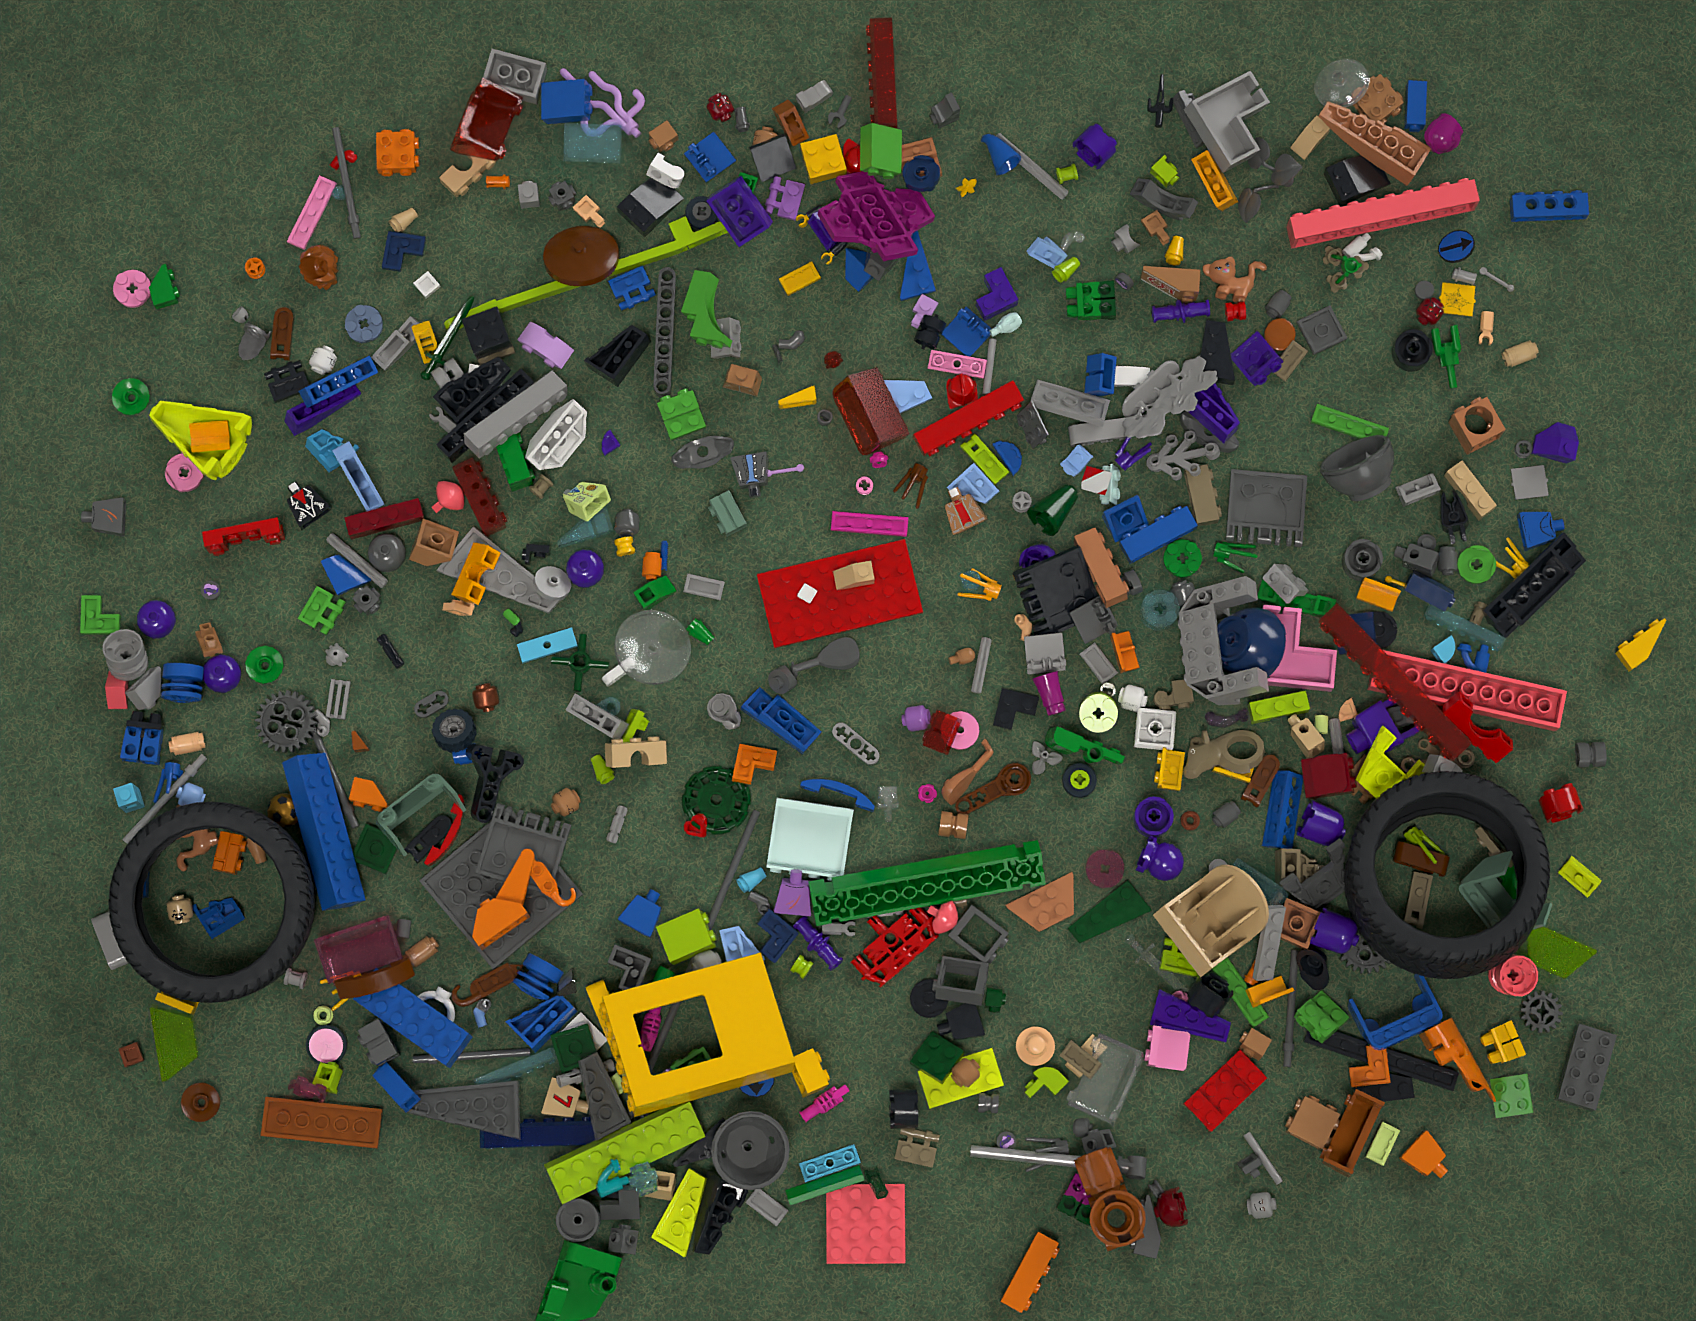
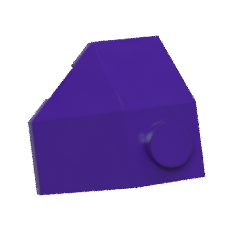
M1559 422L1551 425L1535 435L1531 454L1562 463L1575 461L1579 445L1575 427Z

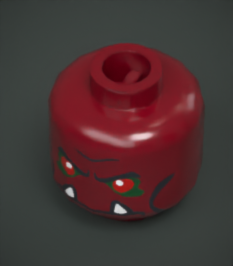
M718 93L708 99L709 102L706 107L713 120L725 122L731 118L734 107L727 95Z
M1434 297L1431 299L1425 298L1416 309L1417 320L1424 326L1427 324L1435 325L1444 314V305Z

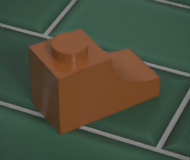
M789 100L772 108L778 123L792 146L809 138L796 107Z

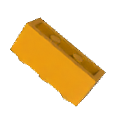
M1208 150L1191 159L1216 208L1224 211L1238 202L1224 173H1222Z

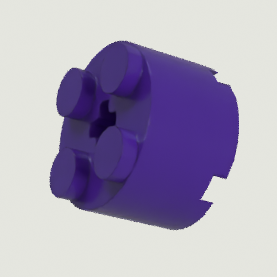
M1098 124L1089 126L1073 142V148L1077 147L1078 149L1077 155L1090 167L1097 166L1096 169H1100L1116 153V140L1111 136L1108 137Z
M1148 797L1137 806L1133 815V822L1140 834L1145 837L1152 835L1157 838L1169 830L1173 823L1174 814L1171 806L1164 799ZM1152 813L1155 814V817H1158L1155 822L1149 818Z

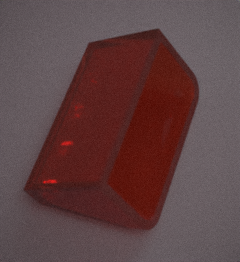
M877 367L848 375L833 389V399L862 455L872 454L906 438L910 434Z

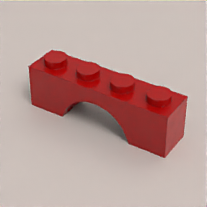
M1461 691L1457 692L1443 704V717L1448 722H1452L1460 734H1465L1474 747H1479L1487 759H1492L1495 763L1499 762L1513 750V740L1500 728L1483 730L1474 725L1471 720L1473 703Z

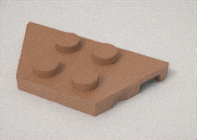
M1071 872L1007 904L1006 908L1038 932L1074 915L1073 873Z

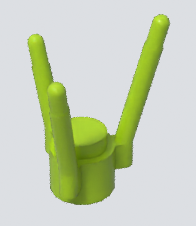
M1416 826L1404 834L1406 838L1404 842L1415 846L1419 844L1434 864L1437 861L1423 844V839L1437 852L1445 855Z

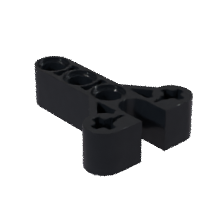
M470 744L466 749V756L469 760H472L479 776L471 807V817L478 822L487 823L493 817L501 781L513 770H519L524 764V759L518 753L500 749L497 762L492 765V747ZM479 751L484 755H474V752ZM506 759H515V763H510ZM492 771L493 778L488 780L487 775ZM488 790L489 796L487 799H484L483 793ZM484 809V816L479 818V811Z

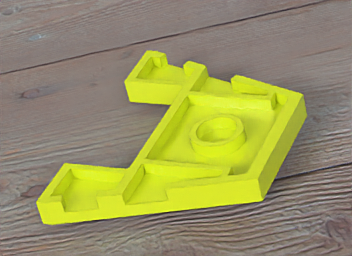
M1384 726L1380 728L1355 779L1375 798L1380 797L1388 788H1392L1393 785L1402 780L1405 781L1415 775L1424 774L1422 770L1425 764L1422 761L1418 760L1405 774L1384 754L1397 739Z

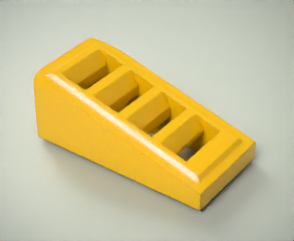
M425 321L411 327L424 364L429 363L431 360L424 352L433 351L438 346L430 322Z
M815 386L808 387L778 400L779 408L785 409L816 404Z

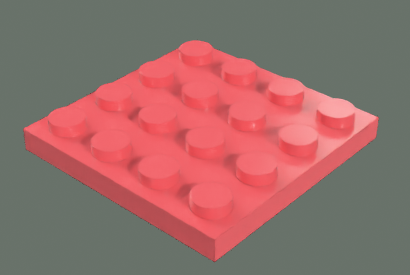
M853 1184L826 1193L827 1264L905 1263V1184Z

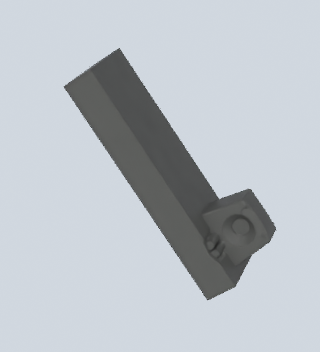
M1182 90L1173 97V104L1197 149L1203 146L1204 142L1184 111L1187 105L1195 100L1193 93L1186 94L1185 90Z

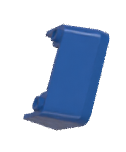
M1414 975L1422 994L1413 999L1412 1008L1414 1013L1381 1028L1373 1019L1363 1020L1353 999H1349L1348 1009L1360 1034L1373 1049L1384 1050L1441 1022L1442 1011L1424 976Z

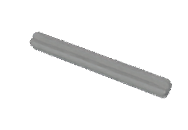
M1001 133L996 135V137L1007 143L1021 156L1019 164L1060 199H1064L1067 196V189Z

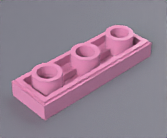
M931 350L928 369L954 374L963 373L967 376L984 379L987 360ZM955 361L961 362L960 367H954Z

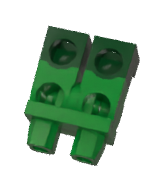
M1114 280L1076 283V287L1066 288V300L1077 299V305H1067V317L1078 318V320H1116Z

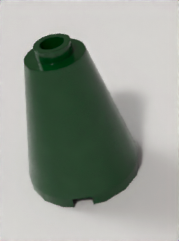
M1064 485L1028 508L1027 515L1035 526L1038 523L1044 528L1041 532L1048 536H1054L1060 530L1077 501L1078 492L1072 485Z

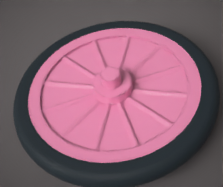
M321 1025L309 1033L306 1040V1050L309 1057L317 1064H320V1062L328 1064V1062L338 1063L346 1053L347 1041L344 1034L338 1028L331 1025Z

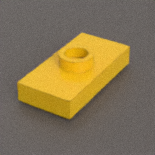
M811 261L779 278V282L787 296H790L820 280L821 277Z

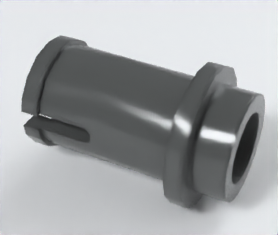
M738 107L734 109L736 118L735 128L738 132L748 131L750 123L747 122L746 108Z

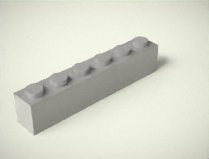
M553 371L549 372L464 433L465 445L478 458L488 455L493 448L505 443L511 435L519 433L525 425L534 422L543 412H548L557 402H562L567 396V385Z

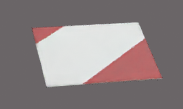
M1086 466L1081 489L1106 495L1112 473Z

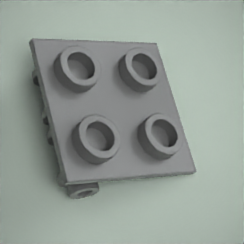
M1062 633L1024 637L1027 674L1066 670Z

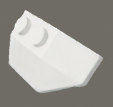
M574 399L555 410L530 440L525 458L538 470L562 467L585 439L587 411Z

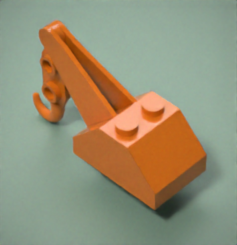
M524 849L521 852L496 898H493L491 901L489 898L480 904V908L477 909L472 937L482 950L530 918L523 907L530 876L541 892L553 899L557 905L565 907L575 901L576 892L574 888L570 889V899L563 900L560 897L555 879L542 862L535 861V854L531 849Z

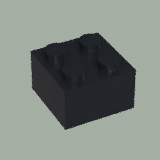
M497 306L461 319L477 360L513 347L501 312Z

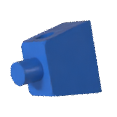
M650 889L645 898L636 895L619 916L618 920L651 939L662 910L661 907L655 904L660 894Z

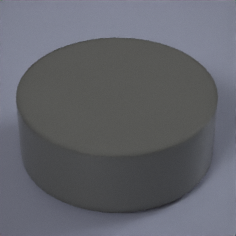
M1421 281L1415 287V295L1420 300L1431 298L1434 293V287L1428 281Z

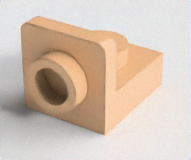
M452 600L451 603H444L442 610L459 616H472L474 604L462 600Z

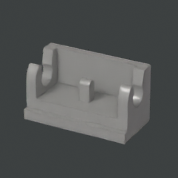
M1433 473L1395 487L1403 507L1435 495L1441 490Z

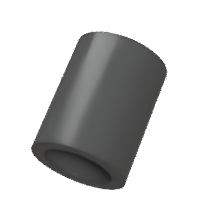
M398 919L396 937L409 938L410 920Z

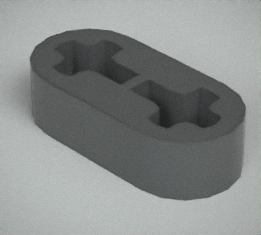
M443 691L434 692L415 704V714L420 718H427L444 709L449 703V698ZM438 695L445 697L442 705L440 703L432 704L437 700L436 697ZM423 704L426 707L430 704L431 707L426 709V714H423L422 712L418 713L420 705Z

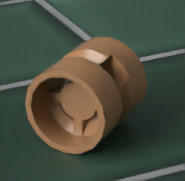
M942 811L938 836L949 837L953 835L954 838L965 839L969 815L958 813L954 816L952 812Z

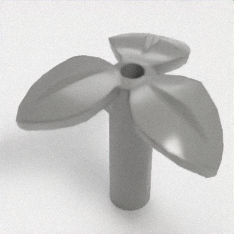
M1037 741L1033 742L1032 753L1040 758V760L1032 764V771L1035 775L1045 771V762L1053 766L1062 761L1063 757L1059 753H1048L1045 751L1043 744Z

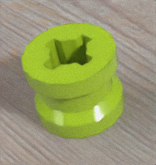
M800 955L790 971L798 973L800 978L804 979L814 963L806 961L804 956Z

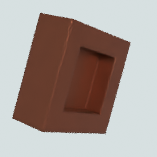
M138 1042L119 1048L124 1067L127 1068L144 1061Z

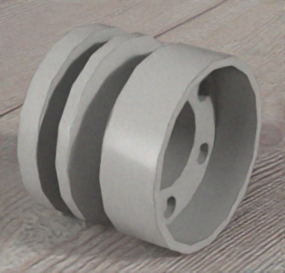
M124 629L111 633L105 639L103 654L112 676L119 680L129 681L145 673L148 667V657L139 634L135 631Z

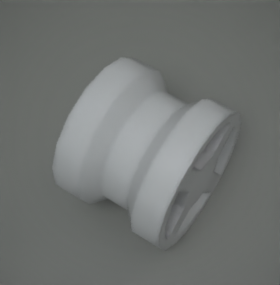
M1023 491L1016 493L1012 500L1014 510L1020 513L1028 511L1032 502L1030 495Z

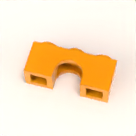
M474 542L451 595L464 602L479 605L486 587L480 585V577L486 570H494L501 552L488 545Z

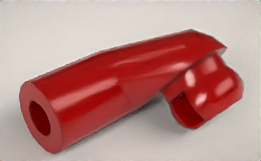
M344 151L346 161L354 163L357 160V155L354 154V151ZM337 155L329 164L336 171L339 168Z

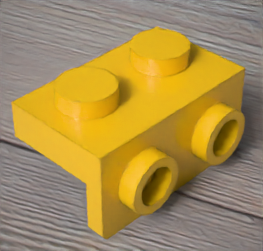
M1163 748L1161 752H1158L1156 764H1160L1159 771H1155L1154 783H1157V788L1180 791L1185 752L1167 750V748Z

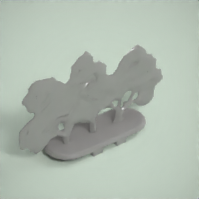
M1200 356L1195 359L1186 360L1183 363L1181 372L1179 365L1171 360L1164 362L1155 371L1151 370L1147 374L1148 378L1141 384L1138 382L1133 387L1134 391L1128 395L1123 403V415L1128 417L1123 421L1122 425L1126 429L1124 436L1128 438L1136 436L1139 439L1159 435L1165 426V414L1169 412L1179 414L1184 410H1195L1198 402L1194 396L1195 392L1207 390L1217 381V371L1209 370L1203 372L1206 360ZM1147 411V415L1143 418L1141 414Z

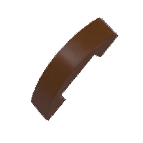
M409 957L391 962V966L357 977L350 975L334 980L339 998L349 999L373 994L415 976Z

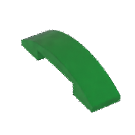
M1264 580L1261 582L1257 596L1259 600L1283 608L1302 609L1301 613L1330 619L1332 618L1336 599L1321 595L1314 596L1307 593L1305 596H1296L1291 603H1286Z

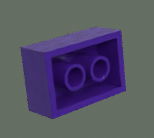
M741 175L710 195L707 199V203L738 247L768 229L773 223Z

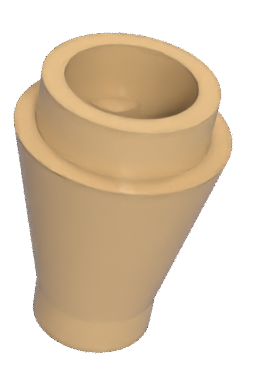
M410 208L392 216L389 224L395 232H403L418 215L413 208Z

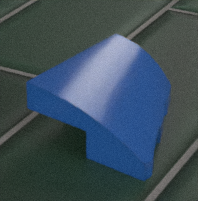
M340 555L331 556L321 561L338 596L371 581L366 574Z
M233 898L224 899L220 902L211 901L209 902V907L198 910L197 904L192 905L194 913L211 939L245 919Z

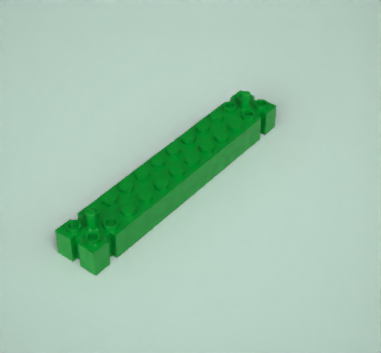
M1038 840L1024 842L1023 847L1016 848L1015 844L831 877L832 881L826 883L824 879L808 881L816 926L831 924V919L839 918V922L949 901L1023 889V884H1030V887L1046 885L1042 867V853Z

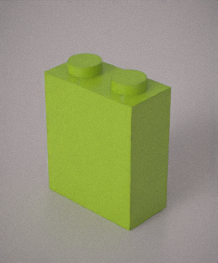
M698 908L656 927L668 959L673 965L716 947L714 941L717 938L714 931L709 930L707 924L710 921L706 912L703 913Z

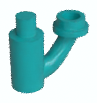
M610 1159V1164L598 1179L596 1188L601 1198L623 1189V1185L629 1183L627 1176L622 1178L617 1176L607 1180L613 1171L618 1173L621 1170L617 1159Z

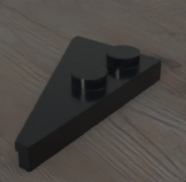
M722 1117L704 1133V1138L692 1144L672 1164L678 1167L711 1158L713 1138L720 1125L726 1120Z

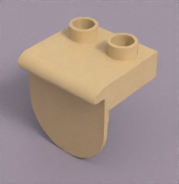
M1220 865L1164 905L1153 916L1182 952L1189 964L1202 977L1252 940L1266 927L1269 909L1261 888L1250 875L1235 866Z

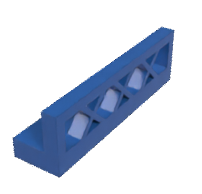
M1277 771L1272 781L1262 846L1292 849L1303 784L1302 775L1291 771ZM1292 778L1296 779L1294 788L1292 786ZM1290 797H1291L1292 800H1293V803H1292V806H1291V807H1290V805H1289V798H1290ZM1287 816H1288L1289 819H1290V822H1289V825H1288V826H1287V824H1286V817H1287ZM1284 835L1287 838L1286 845L1282 844Z

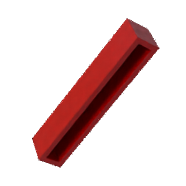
M1011 381L913 434V439L923 456L928 454L931 457L939 452L938 448L944 445L946 448L956 443L955 439L959 437L964 439L972 434L971 431L977 427L979 430L989 425L988 421L992 419L997 421L1006 416L1004 413L1010 409L1012 412L1020 409L1024 398L1015 382Z

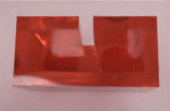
M936 710V713H933L930 718L931 728L925 731L922 741L924 742L922 745L948 755L962 719Z

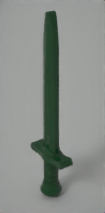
M470 296L462 305L433 354H430L428 351L424 352L431 360L426 369L420 373L423 380L431 379L430 372L434 370L437 363L444 365L446 362L442 358L463 323L461 319L466 318L474 301L473 296Z

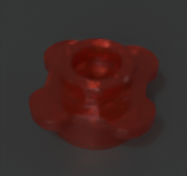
M832 351L825 355L824 363L826 364V369L836 368L843 362L841 353Z

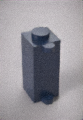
M1416 570L1412 571L1404 585L1405 591L1444 612L1447 607H1452L1456 599L1454 597V590Z

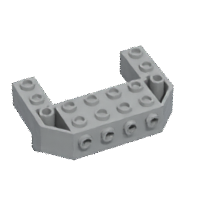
M1247 576L1193 590L1179 611L1178 626L1181 630L1180 644L1183 648L1182 662L1185 666V683L1204 698L1217 705L1240 704V698L1269 691L1267 673L1258 667L1228 675L1223 674L1217 620L1229 617L1230 607L1258 600L1256 582Z

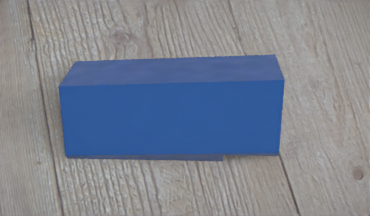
M760 687L740 709L802 755L821 734V731L783 698L777 695L773 699Z

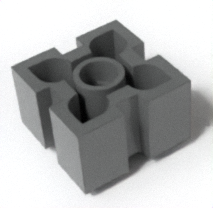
M379 1019L358 1030L360 1035L357 1038L362 1047L368 1048L369 1052L366 1055L371 1064L380 1067L386 1062L389 1063L401 1056L386 1027Z

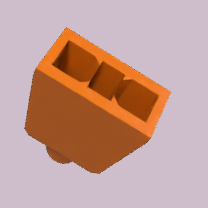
M1427 1130L1399 1157L1400 1160L1424 1176H1428L1433 1171L1441 1179L1448 1171L1440 1163L1446 1157L1445 1153Z

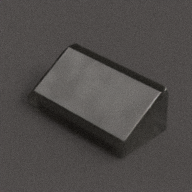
M574 968L562 976L557 984L558 996L577 992Z

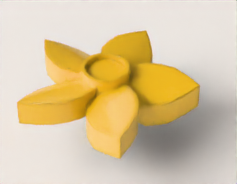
M966 178L963 179V186L956 188L958 191H962L961 197H964L967 192H975L973 187H975L977 180L971 179L968 181Z

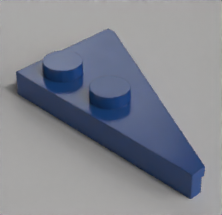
M915 231L911 237L918 248L917 255L907 257L900 295L901 301L936 291L918 231Z

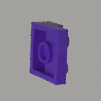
M1258 331L1231 353L1232 361L1254 386L1264 384L1267 381V376L1271 372L1279 371L1282 367L1281 363L1284 362Z

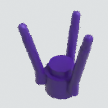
M1126 437L1121 448L1115 453L1117 456L1115 461L1124 470H1127L1151 451L1149 447L1152 443L1149 442L1131 456L1127 451L1123 453L1131 437Z

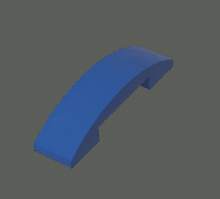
M812 779L801 782V788L818 794L821 787L856 798V807L874 812L875 806L862 793L848 785L825 779Z

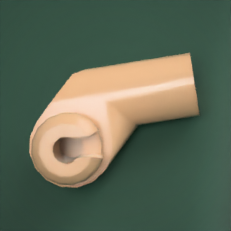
M1017 614L1014 621L1022 630L1020 640L1024 641V637L1031 636L1032 623L1025 615Z

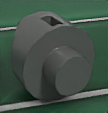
M785 665L771 671L769 674V685L778 694H784L797 685V680Z

